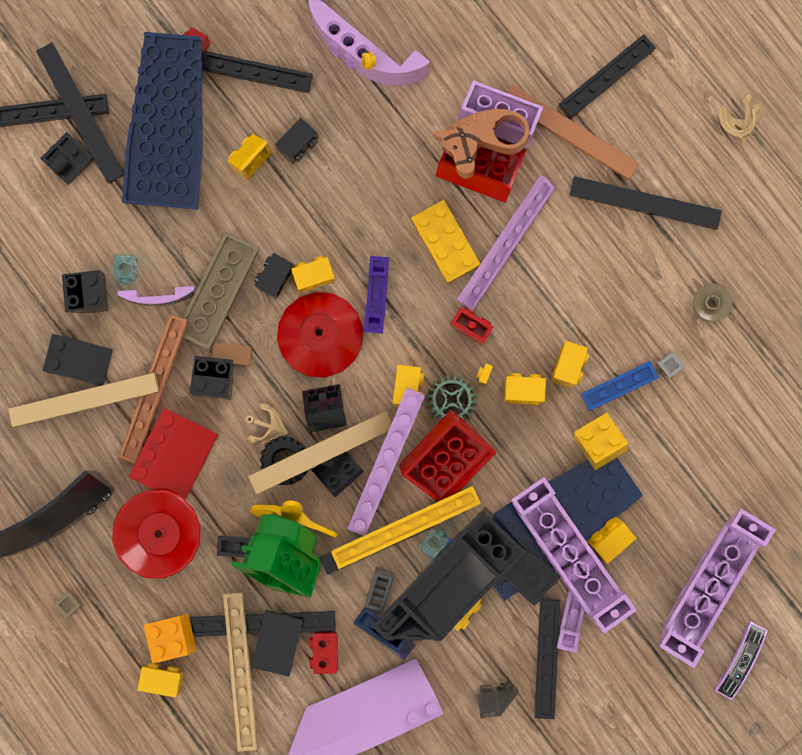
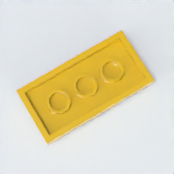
M444 200L411 217L413 224L447 284L480 266L478 258Z

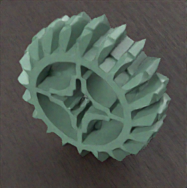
M447 374L446 381L439 377V385L435 381L432 383L435 389L429 388L428 391L433 393V395H426V399H430L432 402H427L426 406H433L429 413L436 412L433 417L434 420L439 416L442 419L446 415L444 412L449 408L459 410L461 413L458 416L464 421V416L468 419L472 417L468 411L475 413L476 409L471 407V405L478 404L477 401H472L478 395L471 394L475 387L473 386L468 389L467 386L471 383L469 380L463 384V376H461L460 381H457L456 374L453 375V380H450V376ZM447 385H456L460 388L457 389L455 392H449L445 390L443 387ZM464 391L468 398L466 409L459 402V397ZM438 392H440L445 399V403L442 405L440 409L437 407L436 404V395ZM447 396H450L451 398L453 396H456L457 399H455V401H457V403H451L447 405V401L449 400L447 399Z

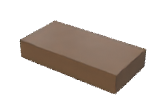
M214 343L212 358L233 360V365L250 366L252 347Z

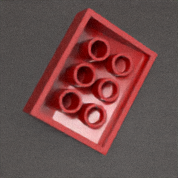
M499 140L503 144L512 145L505 141ZM480 147L474 159L475 173L471 178L460 177L457 174L452 156L444 151L435 176L506 203L527 150L523 149L516 154L508 155Z
M163 408L128 477L153 490H168L182 496L186 500L218 434Z
M450 410L403 459L399 467L403 477L439 502L458 493L497 452L467 422Z

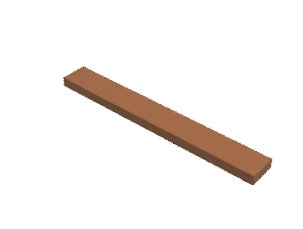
M512 84L507 91L508 94L543 106L537 124L623 178L629 180L638 167V162Z
M170 314L149 374L156 373L160 392L139 398L118 456L119 459L133 464L136 463L145 445L190 320Z

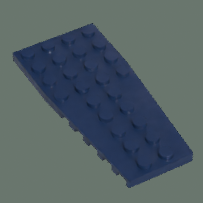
M144 32L140 67H138L139 75L137 85L135 86V101L132 106V120L129 125L126 144L122 203L198 210L203 156L202 38L199 36Z
M618 458L597 470H594L590 462L586 460L548 481L556 493L554 496L585 541H588L595 532L600 531L607 521L615 516H619L643 496ZM512 502L494 513L515 538L517 537L551 569L554 568L523 523ZM503 577L494 584L503 601L518 592Z

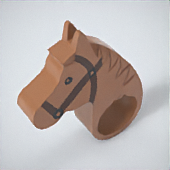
M491 109L464 117L446 130L433 132L435 139L442 142L443 151L452 156L457 174L462 178H471L475 173L474 159L477 156L478 148L483 147L508 155L516 154L523 150L528 142L529 125L527 120L517 112L506 109ZM508 121L516 122L523 128L525 134L518 143L506 145L496 138L494 134L495 127Z

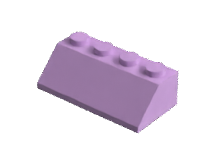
M473 80L461 107L458 120L474 113L491 109H506L517 112L527 120L529 125V138L525 146L528 149L543 106ZM511 121L504 122L494 129L496 137L514 144L518 143L525 134L523 128L518 123Z

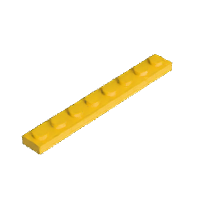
M472 486L332 550L331 553L338 569L481 503Z

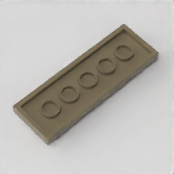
M227 232L224 233L183 316L184 319L190 320L183 337L184 339L211 350L260 250L259 247Z

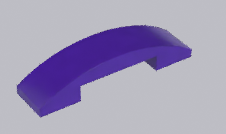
M370 256L364 332L383 334L389 257Z

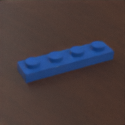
M648 361L580 395L588 411H591L659 377L651 361Z

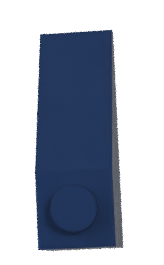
M364 608L354 621V624L389 651L405 660L416 644L406 639L385 640L372 627L379 619V616Z

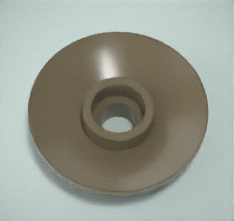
M714 283L706 284L694 296V309L704 320L719 321L729 314L732 308V298L725 287ZM708 301H713L714 307H710Z

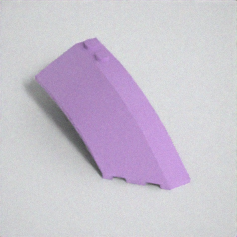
M414 658L361 684L306 707L288 755H356L441 716L443 712L417 659Z

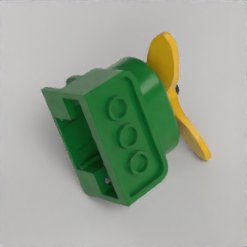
M286 501L282 507L275 505H252L250 513L260 517L255 534L251 536L248 546L243 545L241 547V551L245 553L243 562H232L231 566L273 591L311 598L321 565L320 559L313 554L317 536L307 528L318 530L334 538H337L338 533L309 520L302 512L303 506L296 501Z

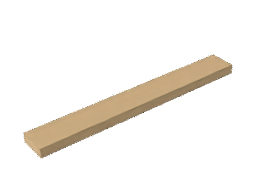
M151 373L9 408L8 410L11 425L15 428L160 391L156 373Z
M384 411L247 477L255 494H258L387 432L392 422L387 411Z
M244 592L224 593L237 751L257 750L258 743Z

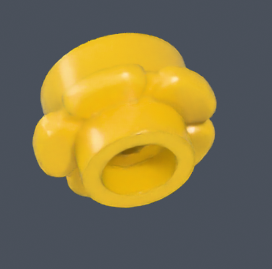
M368 51V53L362 54L363 69L372 70V67L376 66V56L372 55L371 51Z

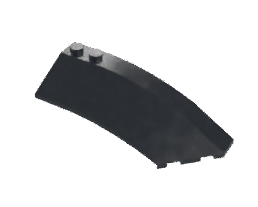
M85 470L43 508L24 520L0 531V558L16 555L34 548L66 531L87 514L89 516L98 509L97 505L101 501L106 502L113 495L111 493L114 490L113 486L100 472Z
M485 506L411 582L372 627L385 640L442 641L469 610L527 551L504 524Z

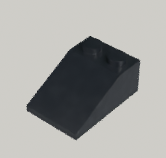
M52 334L42 371L103 386L113 349Z

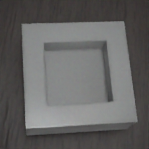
M673 352L657 363V366L668 379L685 367Z

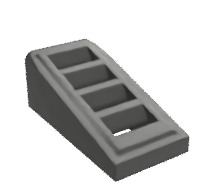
M376 567L364 605L365 608L383 613L394 578V572ZM379 576V577L388 579V581L383 580V579H379V578H377V577ZM375 584L384 585L386 589L375 586ZM373 591L382 593L384 596L373 594ZM372 598L378 601H382V603L378 604L371 602L370 600Z

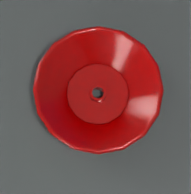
M313 292L297 298L285 309L278 323L277 342L282 357L294 370L308 377L326 378L343 372L355 361L363 343V326L358 312L347 300L333 293ZM319 329L323 331L321 336L316 335V331Z
M147 490L133 496L120 508L113 523L112 543L118 559L130 572L144 578L164 579L181 572L194 559L200 545L201 525L194 508L182 496L168 490ZM158 530L162 532V536L160 538L156 536V532Z

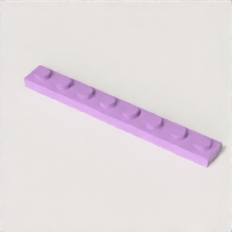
M539 176L457 298V301L465 308L473 311L555 187L546 177Z
M406 388L350 520L348 530L363 536L366 535L425 397L424 394Z

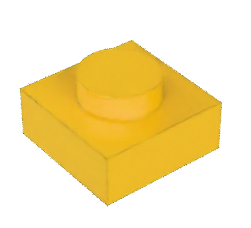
M486 363L484 368L480 366L476 376L480 378L479 384L486 385L493 368L492 365Z

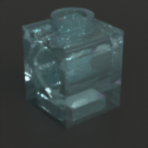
M115 255L114 278L122 284H130L131 281H137L138 259L134 255ZM129 266V272L122 274V268Z
M439 528L436 531L432 529L418 547L434 559L448 542L445 539L447 535ZM431 537H437L440 540V545L437 548L429 546V539Z

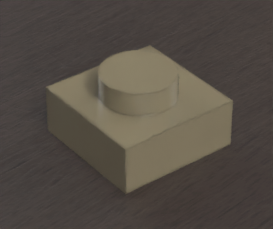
M71 591L66 592L53 604L65 619L69 618L82 606Z

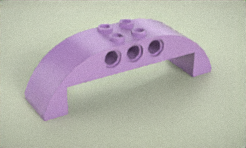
M308 0L313 25L318 35L331 49L330 52L337 58L341 57L345 65L351 70L354 68L364 77L374 82L395 86L415 83L427 78L429 75L430 61L415 50L399 66L323 3L325 0ZM368 51H371L372 55L376 56V66L372 67V70L363 69L362 54L368 53Z
M542 477L512 498L511 502L568 589L603 633H606L637 610L627 595L619 590L554 496L556 494L546 478Z
M741 508L729 518L704 552L675 601L662 629L659 647L695 668L704 653V650L700 648L758 548L767 546L776 529Z

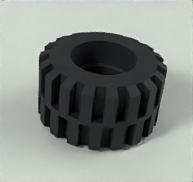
M288 436L274 438L261 451V470L274 464V458L281 450H290L295 454L306 448L301 442ZM307 470L279 483V485L288 486L296 484V482L302 480L304 475L306 476Z

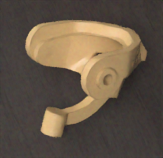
M746 94L742 100L743 104H745L744 120L732 117L729 108L726 106H721L719 110L723 128L731 135L738 136L742 141L747 140V136L759 121L761 114L760 105L754 104L752 108L753 118L750 119V101L752 100L750 94Z
M259 403L258 406H260L259 409L270 413L271 424L256 420L255 417L250 415L246 418V421L250 424L256 423L269 428L261 438L249 435L247 440L251 443L267 444L272 439H277L289 433L283 425L280 414L268 404Z

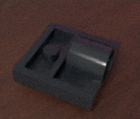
M68 132L40 158L67 185L94 160Z
M347 452L337 455L312 469V472L334 497L340 494L364 472Z

